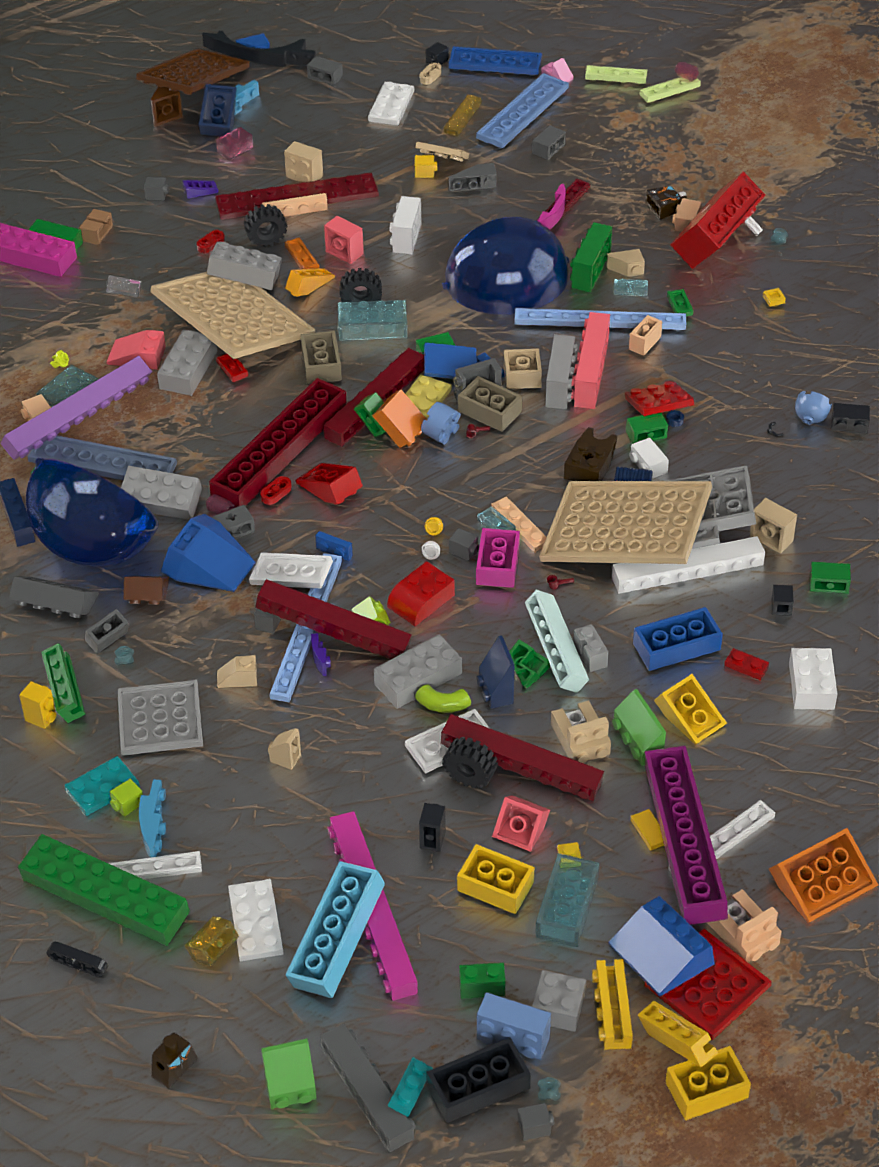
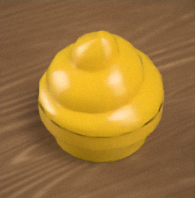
M438 517L428 518L425 522L426 532L430 535L440 534L443 530L442 520Z

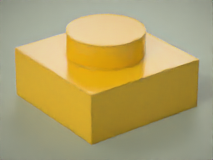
M779 288L763 291V298L769 307L785 303L786 298Z
M578 842L557 845V854L561 867L582 864Z

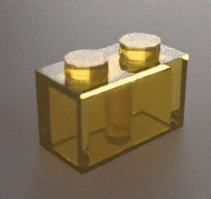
M213 916L187 942L185 947L194 962L212 966L236 941L239 935L230 920Z

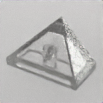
M109 275L106 292L138 298L141 281Z

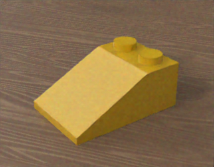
M693 674L678 682L654 700L664 716L695 745L727 724Z

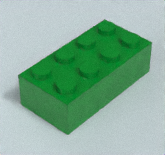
M593 222L591 228L587 229L586 237L582 239L581 247L577 248L576 256L572 258L570 263L572 268L570 281H572L573 289L587 292L592 291L607 262V253H611L613 226Z

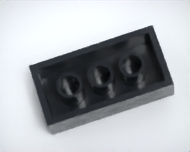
M511 1038L427 1071V1087L446 1124L528 1090L531 1083V1073Z

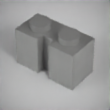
M590 624L574 629V645L579 656L583 655V663L589 673L607 667L608 650L593 625Z

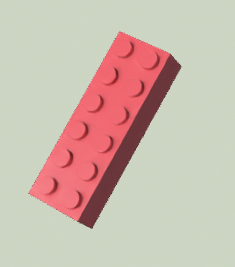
M590 312L589 318H585L584 329L586 330L582 331L583 341H580L579 346L581 353L578 352L577 363L579 364H575L574 374L576 376L573 375L572 386L575 389H572L571 399H574V407L595 409L609 342L610 314Z

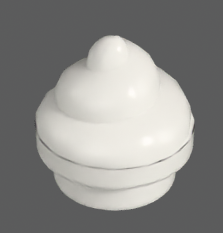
M428 541L423 544L421 551L426 559L432 560L440 555L441 549L436 542Z

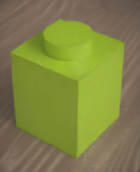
M129 779L110 791V804L116 812L119 811L123 816H126L139 808L140 797L143 795V792Z

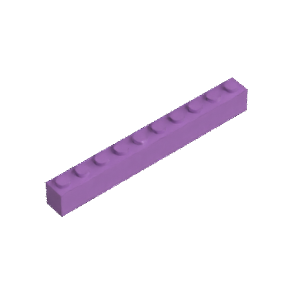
M137 356L9 432L3 437L0 444L13 460L18 457L23 458L33 448L37 450L43 445V442L47 440L50 442L58 433L68 431L71 425L80 424L86 416L91 417L98 409H104L109 406L111 401H118L123 397L124 393H131L139 384L141 386L146 384L152 371L142 358Z

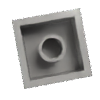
M542 970L532 1007L551 1013V1027L576 1032L585 998L586 979Z

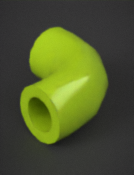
M424 685L415 694V699L421 705L439 713H455L471 706L470 697L464 689H459L452 693H441L434 690L430 685Z

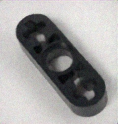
M57 941L52 942L46 951L48 957L53 961L96 977H102L108 968L107 962L101 957Z

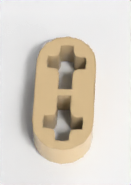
M438 63L429 64L420 73V82L425 85L433 83L441 75V65Z

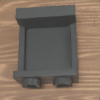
M495 358L455 369L454 384L456 390H454V396L457 401L458 395L477 376L501 386L502 368Z

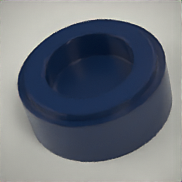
M677 410L669 411L666 415V422L669 426L679 427L684 423V415Z

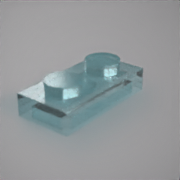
M614 279V295L647 296L648 280Z
M492 506L477 515V520L486 528L516 531V526Z

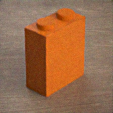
M402 389L392 394L372 415L399 448L405 445L410 446L416 440L415 436L422 433L423 421H427L425 416Z

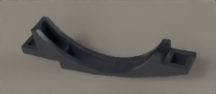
M218 31L217 34L202 33L203 47L259 64L285 67L286 64L307 66L316 56L315 50H306L305 39H300L282 47L252 48L232 41L223 31Z

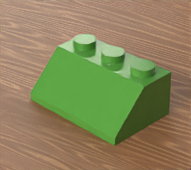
M637 689L633 690L614 710L612 724L614 729L620 732L624 744L630 747L634 759H637L641 766L645 765V751L665 748L666 731Z

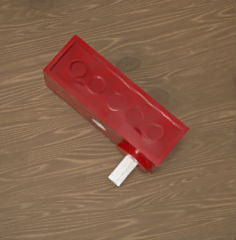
M743 171L709 200L670 246L693 269L720 249L742 223H745L757 236L763 229L755 222L751 215L756 211V206L765 197V194Z

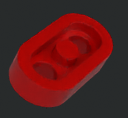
M220 230L211 231L197 241V250L200 253L213 251L217 242H225L224 232Z
M285 476L274 479L261 490L262 502L269 505L277 503L291 491V480Z

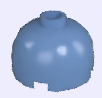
M806 391L800 392L795 402L797 416L805 424L809 425L824 421L832 407V403H828L829 399L813 391L810 394H805Z

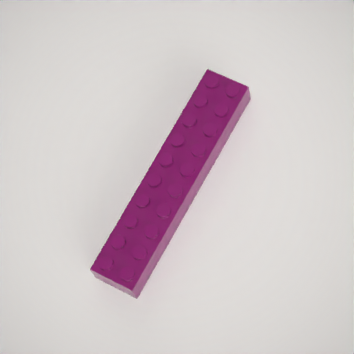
M686 746L645 751V769L681 915L690 925L727 920L728 901Z

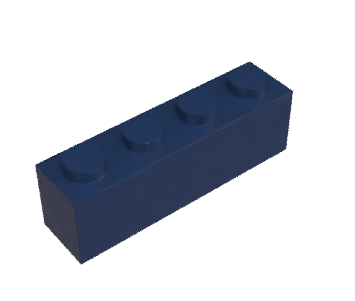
M15 478L0 481V501L17 547L34 543L33 527Z

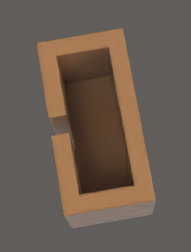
M93 209L79 226L83 241L99 245L113 227L112 215L110 212Z

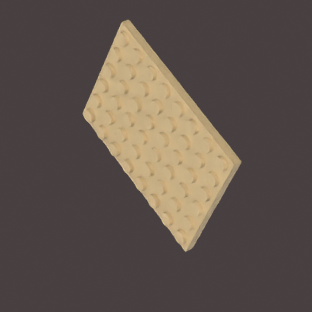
M207 272L151 286L150 292L233 359L301 340L300 334L315 333L314 328L261 287L208 275Z
M569 481L539 555L541 562L687 564L712 490L711 481Z

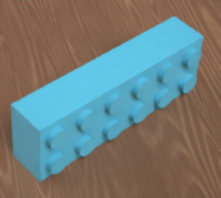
M339 861L285 975L294 988L333 998L385 885L378 870Z

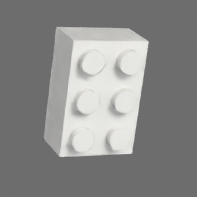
M401 196L400 203L397 202L396 212L393 214V223L391 222L390 232H392L390 245L393 246V253L413 254L421 227V198Z
M791 648L789 669L794 709L834 710L837 688L831 648Z

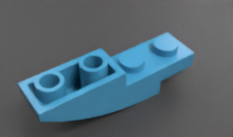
M252 80L244 86L240 84L235 86L237 87L235 115L242 111V105L259 95L258 81Z
M153 779L149 796L141 795L139 803L141 834L145 849L150 858L156 857L157 852H161V836L165 835L166 823L162 819L161 801H165L166 789L162 786V780Z

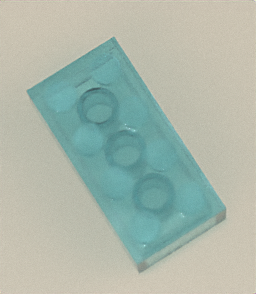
M406 300L338 302L339 340L408 338Z
M557 854L536 920V938L574 947L579 946L599 879L600 863Z

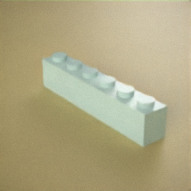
M535 590L525 601V605L560 688L578 693L589 681L588 675L554 595Z

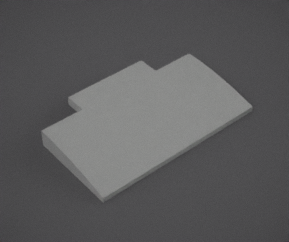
M747 465L668 480L711 481L712 490L692 549L720 544L719 531L756 524Z

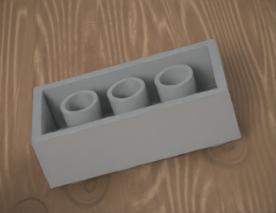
M217 242L209 256L207 274L272 290L279 276L282 257H278L275 254L261 253L258 250L245 249L242 246L229 245L226 242Z
M183 329L157 373L159 389L192 396L217 353V345L202 333Z
M554 335L546 379L545 407L567 409V403L571 402L572 392L569 391L573 389L572 378L573 375L575 376L574 367L577 364V357L574 354L578 352L575 336Z
M128 466L118 500L122 508L190 520L194 517L202 492V485L199 478Z
M438 634L374 668V684L398 709L415 700V694L420 687L430 685L435 689L461 675L462 657Z

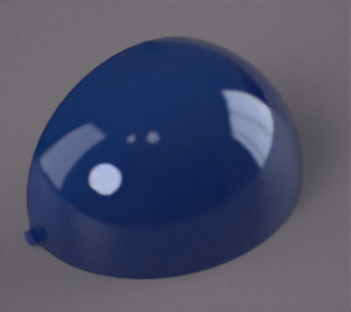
M524 217L499 218L478 226L459 241L448 259L445 272L446 281L442 283L444 290H448L454 300L469 309L489 314H515V308L537 309L550 303L563 292L568 282L569 258L566 257L559 239L544 224Z
M36 459V467L30 476L27 486L26 509L35 534L54 554L82 566L108 567L133 558L152 540L159 526L156 517L143 503L124 489L79 466L55 459Z

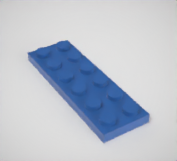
M453 46L449 60V69L539 75L542 53Z

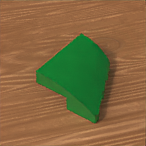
M519 639L509 651L515 664L514 670L524 688L530 687L551 667L547 658Z

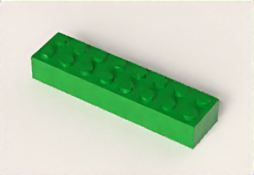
M44 834L39 836L18 866L24 881L166 946L169 945L190 913L186 898Z

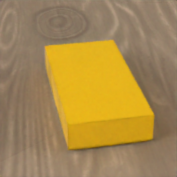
M650 809L631 815L630 820L650 851L664 846L659 823Z

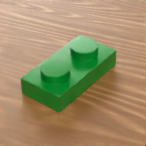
M684 289L667 291V298L674 313H686V316H693V308Z

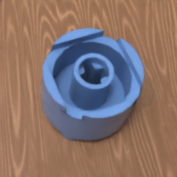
M436 402L427 413L429 418L427 421H423L421 431L445 445L451 433L455 434L458 431L459 424L457 423L461 413L444 403Z

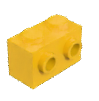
M31 681L19 694L25 721L46 729L57 716L52 691L47 686Z

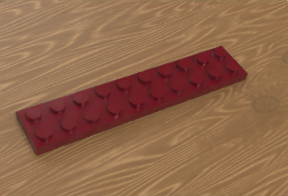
M363 173L215 196L220 220L249 216L248 212L250 210L254 211L256 206L261 208L260 205L265 202L326 193L327 204L379 197V192L373 174Z

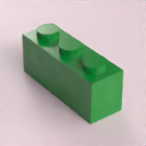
M37 219L28 229L75 243L76 251L83 243L81 229Z

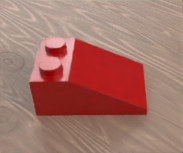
M320 463L295 480L298 485L324 502L334 503L335 505L342 503L346 497L355 494L363 486L356 467Z

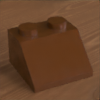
M157 87L150 99L155 127L183 117L180 91H172L168 87Z
M125 576L124 600H129V604H141V600L148 601V604L159 605L160 601H165L169 577Z

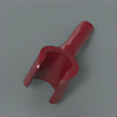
M469 424L466 436L474 438L476 432L488 431L490 426L475 427L474 424Z
M549 575L547 582L550 589L556 590L559 585L574 583V578L558 579L556 575Z

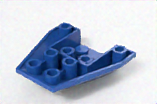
M206 514L191 518L168 547L161 573L179 582L235 592L256 562L219 521Z

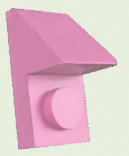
M563 58L554 63L550 62L541 68L542 74L544 73L566 82L573 79V75Z

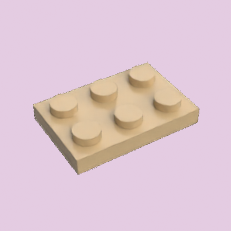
M416 141L415 148L420 149V153L426 155H433L435 153V156L446 159L450 156V159L463 162V159L468 160L469 153L462 150Z

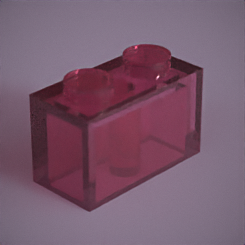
M241 127L216 140L217 152L229 161L254 148L253 135Z

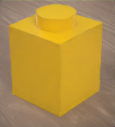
M415 155V178H434V171H437V162H434V155Z

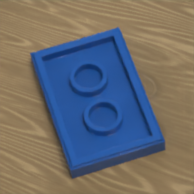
M435 343L424 344V376L454 379L455 369L477 363L476 348Z

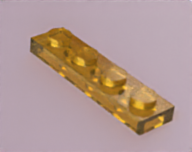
M467 95L444 126L443 133L458 136L481 105L482 98Z

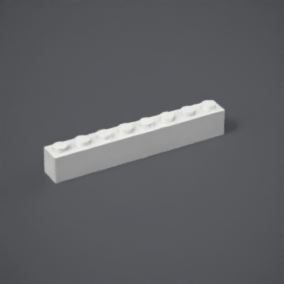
M758 536L692 549L687 564H613L612 580L618 594L762 566L764 565L765 551Z

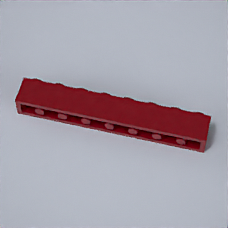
M410 348L401 353L396 360L391 362L384 371L380 372L373 381L369 382L362 391H359L351 401H348L335 416L324 424L325 439L341 447L365 426V423L355 412L354 408L363 399L375 392L385 402L392 394L407 387L424 371V355Z
M267 579L257 595L255 608L263 612L271 613L282 619L292 621L300 626L313 629L316 632L326 634L390 660L406 652L410 644L412 634Z
M450 714L441 732L440 744L447 748L450 747L456 738L465 737L467 740L469 737L474 742L478 740L480 745L483 746L485 744L488 747V751L492 750L494 753L492 756H496L498 766L503 769L514 771L526 778L530 777L538 780L542 784L554 786L563 792L575 794L585 800L588 799L594 802L603 781V770Z

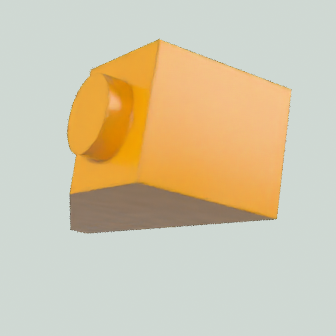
M324 268L291 270L285 289L296 297L308 295L334 279L335 275Z

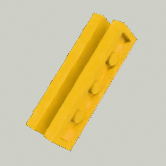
M615 959L614 966H606L605 960H596V969H592V982L597 983V988H594L595 1002H599V1008H596L597 1022L601 1021L602 1027L598 1028L599 1041H603L604 1050L632 1049L633 1034L623 959Z
M656 1001L650 1003L637 1014L649 1036L699 1067L704 1066L718 1053L715 1046L708 1043L711 1038L706 1031Z

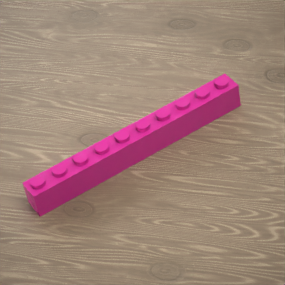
M352 811L330 817V826L327 827L330 839L334 838L335 854L341 857L339 861L376 870L355 812ZM382 889L364 928L366 940L370 939L372 943L370 945L372 957H377L376 967L378 974L384 977L382 982L385 993H390L391 999L394 1001L418 994V984L386 895Z

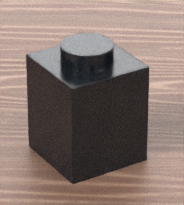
M439 42L426 49V63L428 64L438 63L442 65L449 60V47Z
M773 585L772 615L792 616L794 604L793 585Z

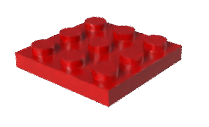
M666 381L661 385H649L643 389L634 388L629 392H625V399L643 416L694 405V398L673 381Z

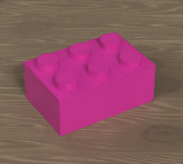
M482 528L476 566V585L514 588L520 548V531Z

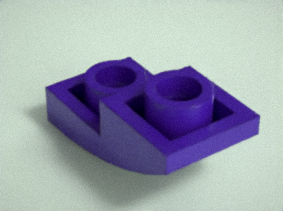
M311 633L314 663L322 676H327V668H331L330 656H327L326 648H323V641H319V633Z

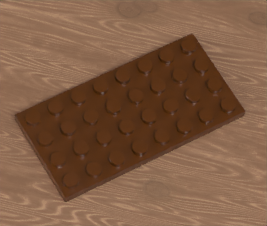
M196 48L138 72L136 79L141 80L145 84L152 83L156 84L157 87H168L172 91L179 90L183 91L184 94H192L205 88L206 84H215V82L222 81V79L235 75L237 72L244 71V69L249 68L250 61Z

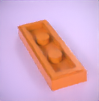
M300 237L285 241L286 249L300 269L319 268V264Z

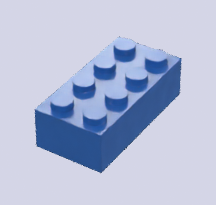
M704 607L635 627L633 645L647 669L651 671L721 650L723 634L708 609Z

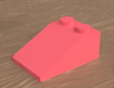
M144 330L116 339L108 357L107 365L122 366L140 356L150 369L158 370L166 348L164 331Z

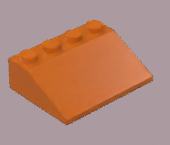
M848 828L769 868L779 889L807 923L878 886L874 875Z

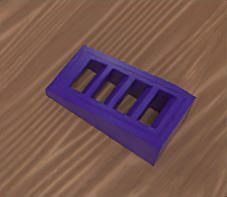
M183 180V188L187 199L218 193L215 181Z

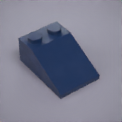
M206 84L199 121L200 133L202 135L232 137L237 87Z
M502 635L497 637L479 666V675L476 676L478 687L483 689V699L485 702H488L490 709L514 704L515 664Z

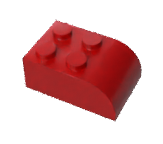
M426 561L393 588L388 597L387 608L416 627L455 596V580Z

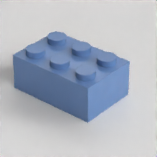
M486 992L477 1013V1039L485 1044H495L511 1038L519 1053L524 1054L528 1058L541 1060L550 1039L551 1013Z

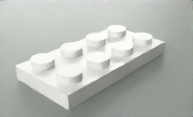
M384 82L368 115V121L398 126L412 97L414 86Z
M261 553L249 581L251 585H263L267 579L286 587L321 589L333 560L331 556Z
M476 709L458 716L489 728ZM446 722L405 740V747L424 773L443 765L442 759L448 748L440 744L441 732Z
M271 879L229 885L240 962L284 955Z

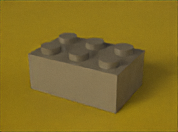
M335 331L300 334L307 384H311L316 378L326 382L342 381L341 363Z
M477 376L458 395V412L503 432L522 412V396Z

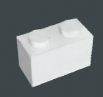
M651 438L631 444L629 457L639 469L652 470V479L668 473L669 459Z

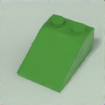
M308 1039L261 1048L266 1088L271 1109L285 1108L288 1105L308 1103L311 1100L317 1099Z

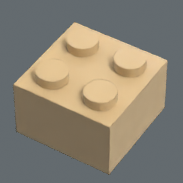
M294 141L284 151L287 178L299 182H311L320 180L323 177L322 150Z
M539 348L504 350L506 389L541 388L542 369Z
M765 498L754 509L756 524L751 525L749 537L758 536L760 543L782 553L793 542L797 514Z

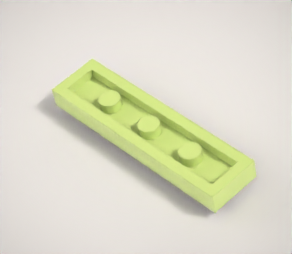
M587 65L585 79L641 84L646 83L647 70Z
M690 74L641 89L640 96L649 103L700 87L701 81L694 74Z

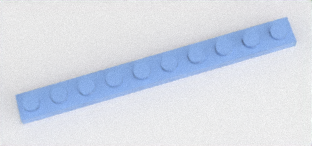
M515 308V324L584 327L585 318H589L590 312L610 314V328H636L649 315L662 321V329L686 330V313Z
M323 553V556L332 557V565L322 588H310L308 595L327 602L342 563V556ZM296 624L271 689L270 699L290 702L311 646V633H316L315 630Z

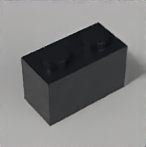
M833 404L832 431L868 433L870 406Z
M424 803L419 821L420 848L440 852L446 833L445 806Z

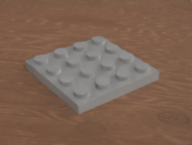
M197 680L117 689L121 755L203 746Z

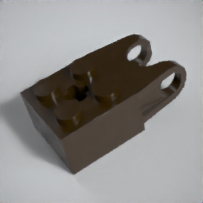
M588 427L577 440L564 463V479L570 481H602L611 466L617 444V435L612 434L606 439H597L593 434L594 428Z

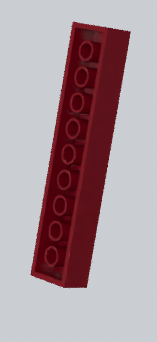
M316 378L209 481L211 498L232 508L242 505L246 506L324 429V424L347 404L346 390Z

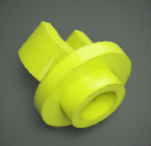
M59 350L52 356L54 361L50 362V364L54 368L68 366L69 357L64 351Z

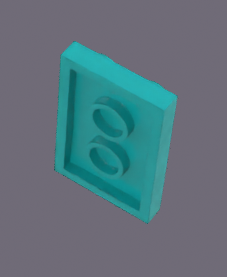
M116 756L65 784L64 787L65 791L82 812L88 816L110 804V791L125 781L131 779L138 787H140V784L121 759Z

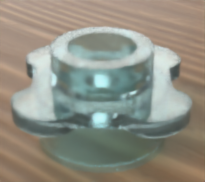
M777 228L773 231V236L770 237V240L776 243H785L789 234L786 230Z
M127 646L117 648L115 650V664L133 663L134 658H132L134 650Z
M551 1077L540 1079L538 1081V1086L540 1087L538 1098L540 1100H559L561 1097L559 1093L560 1081Z

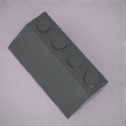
M14 576L9 599L15 600V604L27 606V603L33 604V608L45 610V607L51 608L53 613L62 614L65 611L69 612L71 617L80 618L81 615H88L99 592L30 576Z

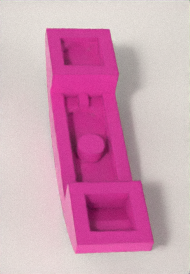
M560 184L555 192V205L550 213L543 211L537 220V234L548 231L561 219L565 209L566 190L564 184Z

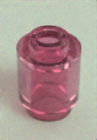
M679 62L675 68V73L679 77L689 81L696 79L699 74L698 67L686 62Z
M217 494L209 496L206 501L207 510L216 515L234 509L231 501Z

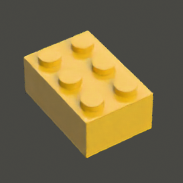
M476 844L457 875V891L516 914L534 883L535 867Z
M731 1046L717 1050L718 1053L702 1067L688 1060L667 1068L665 1083L685 1121L749 1098L751 1083Z

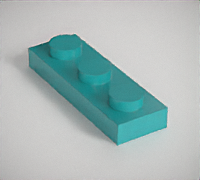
M412 1057L388 1107L409 1117L427 1081V1071L432 1070L433 1067Z

